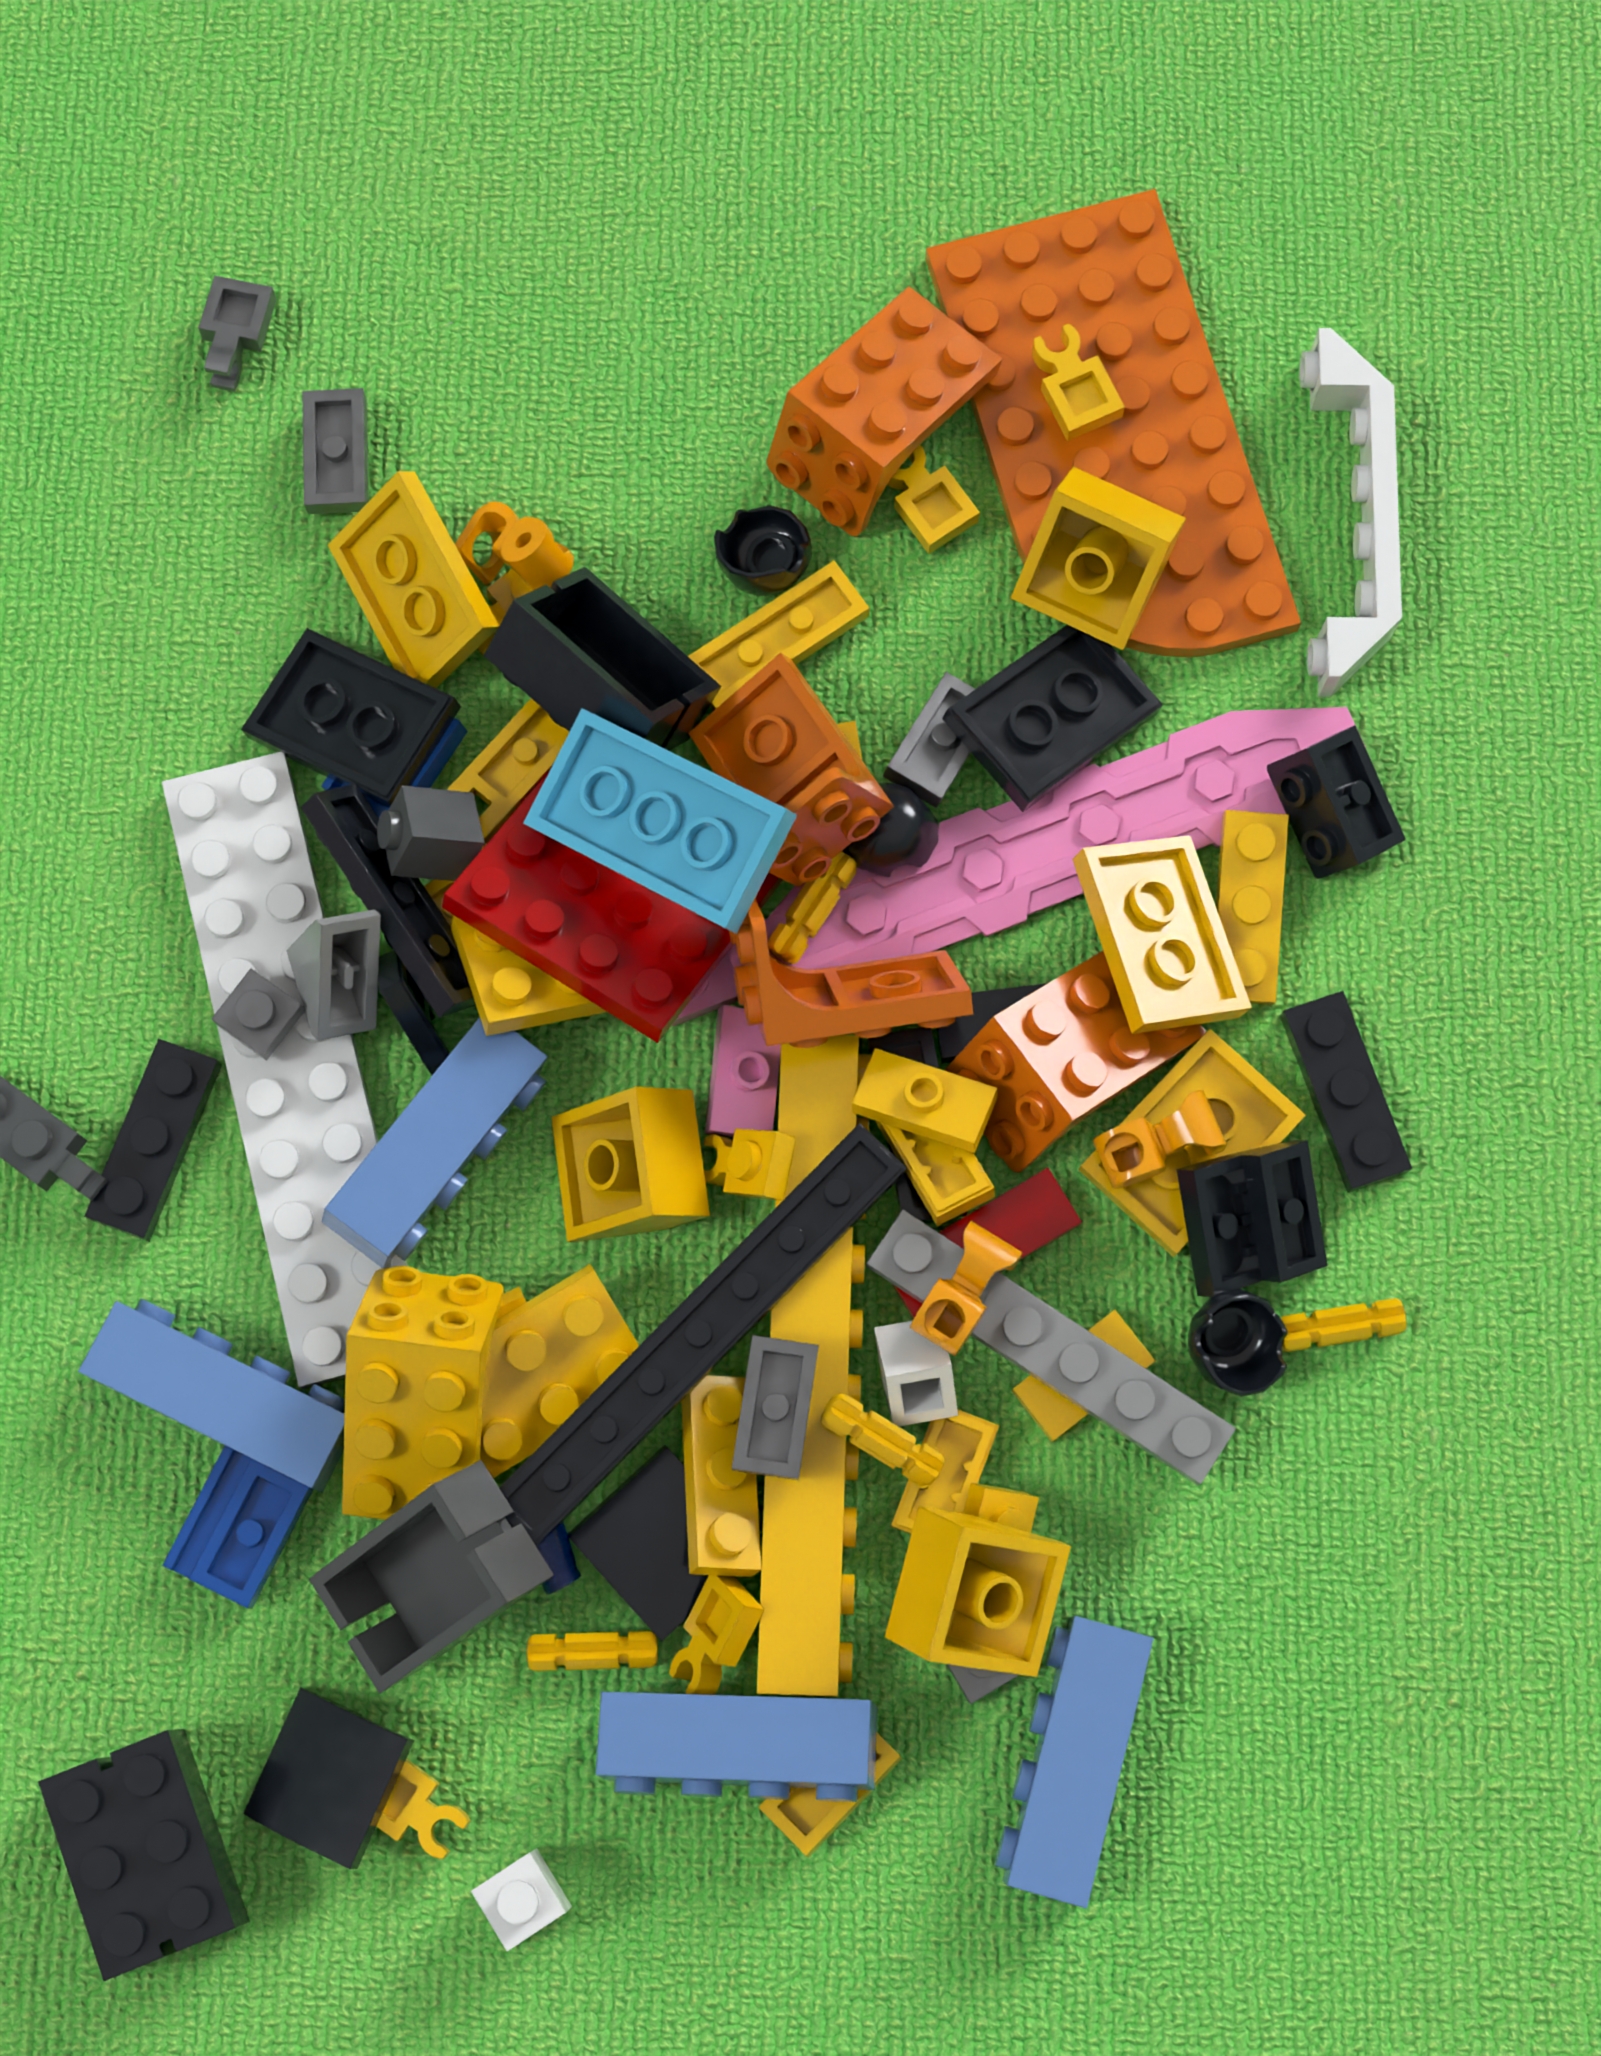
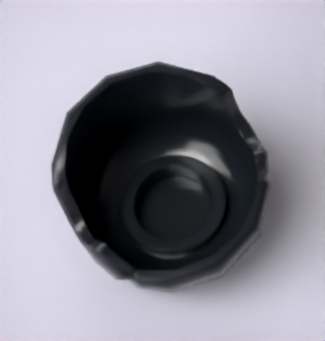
M771 505L748 511L745 509L737 510L732 523L725 531L717 529L714 534L716 559L722 572L738 590L757 597L778 595L787 590L803 575L812 557V545L807 527L792 511Z
M878 783L894 807L880 818V823L874 832L862 840L852 842L842 852L855 860L857 868L867 869L869 872L883 877H890L892 871L902 865L909 864L918 868L922 867L929 860L939 841L938 820L911 788L894 783Z
M1242 1289L1217 1293L1213 1297H1209L1191 1320L1188 1331V1352L1203 1378L1216 1387L1240 1397L1264 1393L1284 1375L1287 1369V1364L1282 1357V1344L1288 1334V1330L1266 1298Z

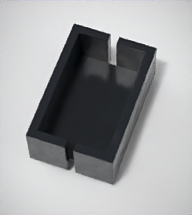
M586 567L553 581L551 587L544 585L514 599L484 654V657L495 665L511 684L522 689L549 714L556 724L567 729L569 732L581 708L668 751L690 739L688 733L700 723L722 687Z
M185 1729L163 1731L109 1753L110 1757L96 1758L38 1781L103 1981L250 1922Z

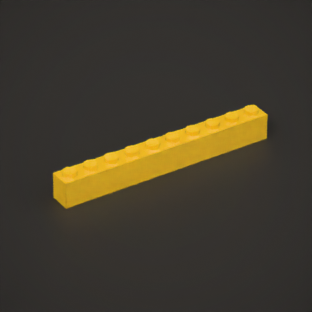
M855 1035L828 1037L827 1042L810 1048H797L789 1043L781 1044L778 1132L796 1137L784 1199L859 1123L869 1131V1118L856 1117L857 1114H854L852 1110L853 1098L871 1059V1054H858L859 1037ZM775 1200V1208H776L782 1201ZM853 1227L771 1309L770 1338L819 1345L799 1481L765 1476L760 1605L765 1610L759 1620L757 1694L838 1697V1683L852 1682L853 1642H840V1615H854L855 1574H842L843 1547H856L857 1507H844L845 1480L858 1481L859 1448L850 1443V1440H846L845 1434L840 1437L824 1427L821 1423V1417L826 1405L834 1395L845 1393L860 1402L861 1375L848 1374L849 1348L862 1349L863 1309H850L851 1283L864 1284L865 1245L852 1244Z

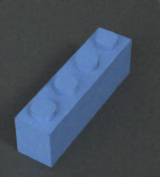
M479 1017L324 1208L322 1223L381 1268H385L395 1255L406 1261L429 1231L420 1224L435 1204L444 1211L451 1205L468 1182V1179L461 1174L462 1170L475 1154L485 1161L506 1135L508 1130L500 1123L515 1105L524 1112L542 1090L547 1081L539 1074L548 1056L515 1031L486 1036Z
M140 1299L135 1310L118 1301L114 1303L78 1372L323 1493L344 1452L345 1414L343 1412L345 1410V1399L313 1384L309 1394L306 1395L285 1384L291 1374L289 1371L259 1356H255L249 1367L228 1356L233 1346L232 1343L200 1327L197 1328L191 1338L170 1327L176 1317L175 1315L144 1299Z
M1079 1616L1069 1617L1067 1629L1055 1627L1046 1659L1047 1666L1056 1668L1050 1695L1042 1692L1038 1693L1029 1726V1732L1039 1734L1034 1759L1030 1761L1022 1758L1012 1793V1799L1023 1801L1016 1828L1004 1826L995 1860L996 1867L1005 1869L1003 1882L1007 1886L1087 1909L1153 1637Z
M601 1691L596 1775L608 1781H615L614 1792L621 1794L654 1795L656 1783H681V1795L693 1797H722V1785L749 1786L748 1797L756 1799L787 1800L789 1799L790 1787L816 1788V1800L857 1802L858 1789L875 1790L878 1707L871 1700Z

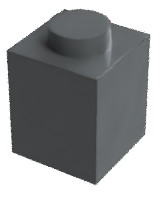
M401 786L389 810L383 811L378 821V844L380 848L386 850L391 876L455 881L485 844L474 794L471 792Z

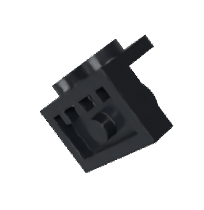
M1356 725L1267 765L1269 777L1286 815H1289L1290 824L1315 878L1320 879L1357 866L1406 840Z

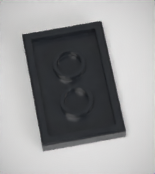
M1066 625L948 708L942 719L1019 809L1024 812L1157 715L1163 704L1110 644Z
M306 628L241 730L249 739L275 752H283L287 758L344 786L356 783L364 796L390 808L401 786H412L461 706L455 697Z

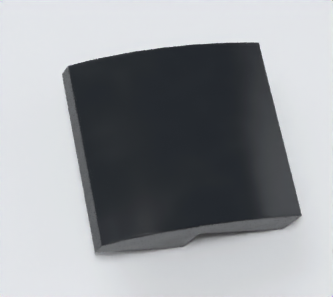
M1295 1140L1259 1147L1176 1169L1197 1296L1213 1297L1217 1293L1241 1289L1261 1281L1281 1283L1328 1266L1308 1140Z
M666 1445L661 1447L567 1534L577 1548L661 1641L688 1618L709 1576L689 1574L684 1465Z
M300 1687L243 1814L274 1832L346 1868L358 1869L414 1740L362 1717V1714Z

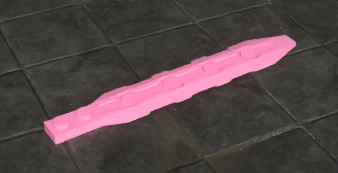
M1347 707L1230 711L1170 734L1167 742L1101 767L1096 764L1086 766L1024 812L1013 801H1009L986 811L976 808L939 822V841L929 860L922 867L918 868L909 864L895 868L890 877H883L871 873L867 869L857 868V872L847 888L839 889L838 895L840 899L815 937L807 938L808 941L806 943L809 946L797 963L788 964L774 956L770 951L769 953L789 966L801 969H822L934 952L978 934L988 937L1026 922L1027 916L1084 894L1072 861L1083 848L1181 836H1191L1195 850L1209 845L1219 848L1222 814L1225 810L1286 814L1267 772L1268 764L1352 727L1355 723ZM805 883L800 887L794 886L770 916L764 920L767 941L779 923L786 924L785 920L787 918L784 915ZM736 944L731 947L672 1026L718 1010L723 1005L728 1006L738 1002L734 967L744 966V964H740Z

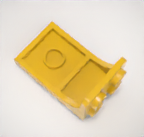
M395 1266L375 1271L346 1336L342 1514L386 1520L432 1484L480 1461L486 1366L495 1322L503 1302L504 1288L500 1283L486 1281L484 1278L473 1274L446 1276L422 1273L409 1266Z

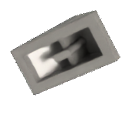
M375 909L315 920L286 950L311 1033L318 1041L376 1029L381 915Z

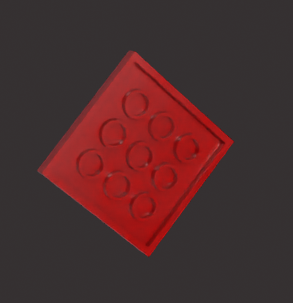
M547 773L444 893L442 908L656 1043H659L734 945L731 943L729 930L523 824L548 775ZM769 872L755 897L760 910L783 881V879Z

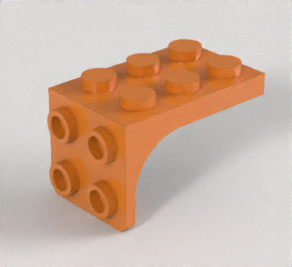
M908 286L787 392L767 457V466L783 486L793 489L817 508L829 523L840 527L851 536H858L866 529L880 495L904 461L925 439L997 375L1003 359Z
M781 652L688 733L715 774L797 815L769 870V873L797 887L822 876L831 866L832 859L852 842L862 840L874 832L880 823V818L894 807L792 659Z
M754 899L737 934L729 931L731 943L736 944L740 964H744V966L734 967L739 1005H744L747 1025H758L766 1046L789 1043L797 1048H810L827 1042L828 1037L853 1033L861 1038H874L890 1033L892 1027L917 1023L925 1028H939L954 1023L955 1017L973 1015L971 989L946 950L822 969L796 968L779 961L769 953L765 921L756 899Z
M1101 951L993 1016L944 1071L997 1088L998 1098L983 1134L988 1139L990 1147L995 1154L1002 1158L1012 1171L1021 1172L1029 1167L1053 1143L1091 1113L1192 1048L1206 1033V1030L1201 1024L1132 1034L1104 951Z

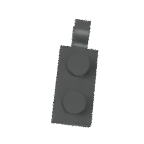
M0 1076V1158L46 1192L60 1177L93 1201L108 1180L76 1157L87 1140Z

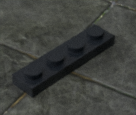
M357 784L314 793L300 808L314 827L318 839L327 847L347 877L353 892L362 900L368 910L375 909L381 915L380 929L384 934L385 940L397 953L418 985L422 997L431 1005L439 1018L475 1006L476 1004L451 926L419 878L391 876L386 850L380 848L378 844L377 827L379 817Z

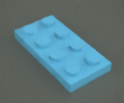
M581 708L523 824L737 934L797 815L748 789Z

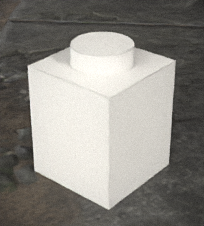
M912 1321L874 1327L881 1378L892 1423L898 1427L958 1416L949 1353L910 1329Z
M537 1848L471 1891L506 1951H509L556 1920L572 1907Z

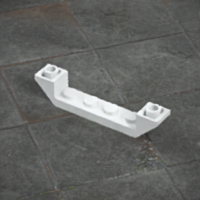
M1319 328L1311 350L1302 351L1299 368L1300 387L1310 388V411H1351L1349 425L1350 443L1360 447V465H1354L1351 478L1352 501L1361 502L1362 522H1356L1353 533V556L1355 560H1363L1364 580H1358L1355 589L1356 617H1327L1317 638H1310L1307 650V671L1309 676L1318 677V697H1331L1391 639L1402 619L1394 385L1333 329Z

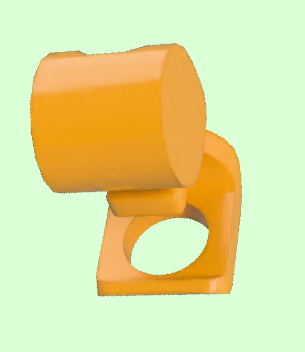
M498 501L489 502L480 507L455 542L465 564L486 586L495 579L504 563L510 566L532 590H536L544 585L551 587L553 581L570 574L574 565L572 552L567 547L555 542L552 532L544 521L534 517H523L520 519L509 506ZM486 531L492 539L493 551L488 562L479 566L473 558V544L477 536Z
M1203 1090L1190 1093L1185 1098L1181 1107L1172 1115L1162 1119L1161 1123L1152 1125L1150 1122H1147L1145 1117H1141L1110 1129L1093 1139L1113 1189L1127 1187L1166 1170V1156L1183 1151L1185 1146L1197 1145L1204 1147L1207 1154L1215 1155L1224 1151L1227 1145Z
M970 1221L965 1228L963 1234L964 1256L951 1279L943 1280L939 1278L909 1327L953 1356H956L987 1309L982 1304L980 1296L989 1284L991 1277L1004 1269L1013 1270L1023 1253L973 1221Z

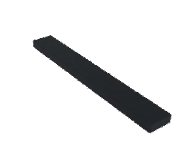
M859 1123L499 1487L514 1511L506 1517L510 1526L513 1528L522 1523L538 1548L907 1172V1167Z

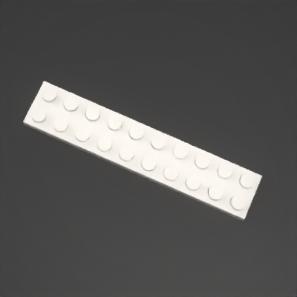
M277 752L162 781L214 1014L250 968L303 1006L286 950L315 920L325 918V913L288 758L283 752ZM304 1012L266 1061L217 1026L298 1386L306 1389L312 1387L313 1384L318 1386L345 1379L346 1336L375 1271L383 1269L322 1223L324 1208L379 1142L354 1036L349 1034L318 1041L311 1033L307 1016ZM395 1255L385 1268L408 1266L407 1260L403 1261Z

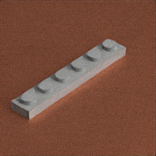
M902 1210L867 1262L866 1267L923 1304L939 1278L944 1280L953 1277L964 1256V1249L905 1210ZM997 1272L991 1277L989 1284L980 1296L982 1304L987 1309L970 1336L1197 1486L1203 1482L1236 1430L1234 1426L1001 1273Z

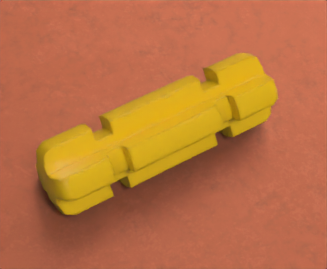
M841 851L832 859L831 866L822 876L805 883L784 915L787 918L785 920L786 924L779 923L768 939L769 951L774 956L788 964H795L800 960L809 946L806 943L808 941L807 938L815 937L840 899L838 895L839 889H846L855 876L857 867L853 858Z
M1392 1298L1375 1301L1368 1308L1365 1303L1316 1310L1314 1313H1311V1317H1306L1305 1313L1285 1315L1281 1317V1320L1285 1324L1288 1334L1283 1340L1282 1350L1286 1352L1304 1350L1311 1347V1343H1316L1317 1347L1367 1340L1372 1337V1333H1376L1378 1338L1398 1335L1406 1330L1405 1309L1400 1299Z
M845 1393L834 1395L823 1411L821 1423L824 1427L840 1437L843 1434L846 1436L850 1435V1443L892 1469H895V1467L903 1468L902 1475L920 1486L931 1485L939 1475L945 1461L942 1453L926 1443L916 1445L915 1436L873 1410L869 1413L867 1411L863 1412V1404Z
M652 1631L628 1632V1637H620L619 1632L566 1633L564 1639H557V1634H534L528 1638L527 1663L529 1669L533 1671H557V1666L565 1665L566 1670L620 1669V1664L629 1663V1668H652L658 1661V1639Z

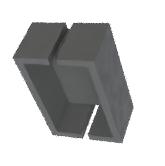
M482 1460L432 1484L309 1578L340 1630L390 1603L396 1611V1614L348 1641V1644L379 1694L434 1662L554 1576L522 1523L513 1528L508 1523L506 1517L514 1511Z

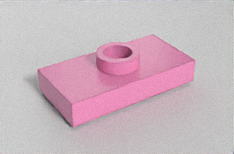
M723 1005L718 1009L705 1134L733 1138L735 1128L773 1131L781 1044L766 1046L758 1025H747L744 1008Z

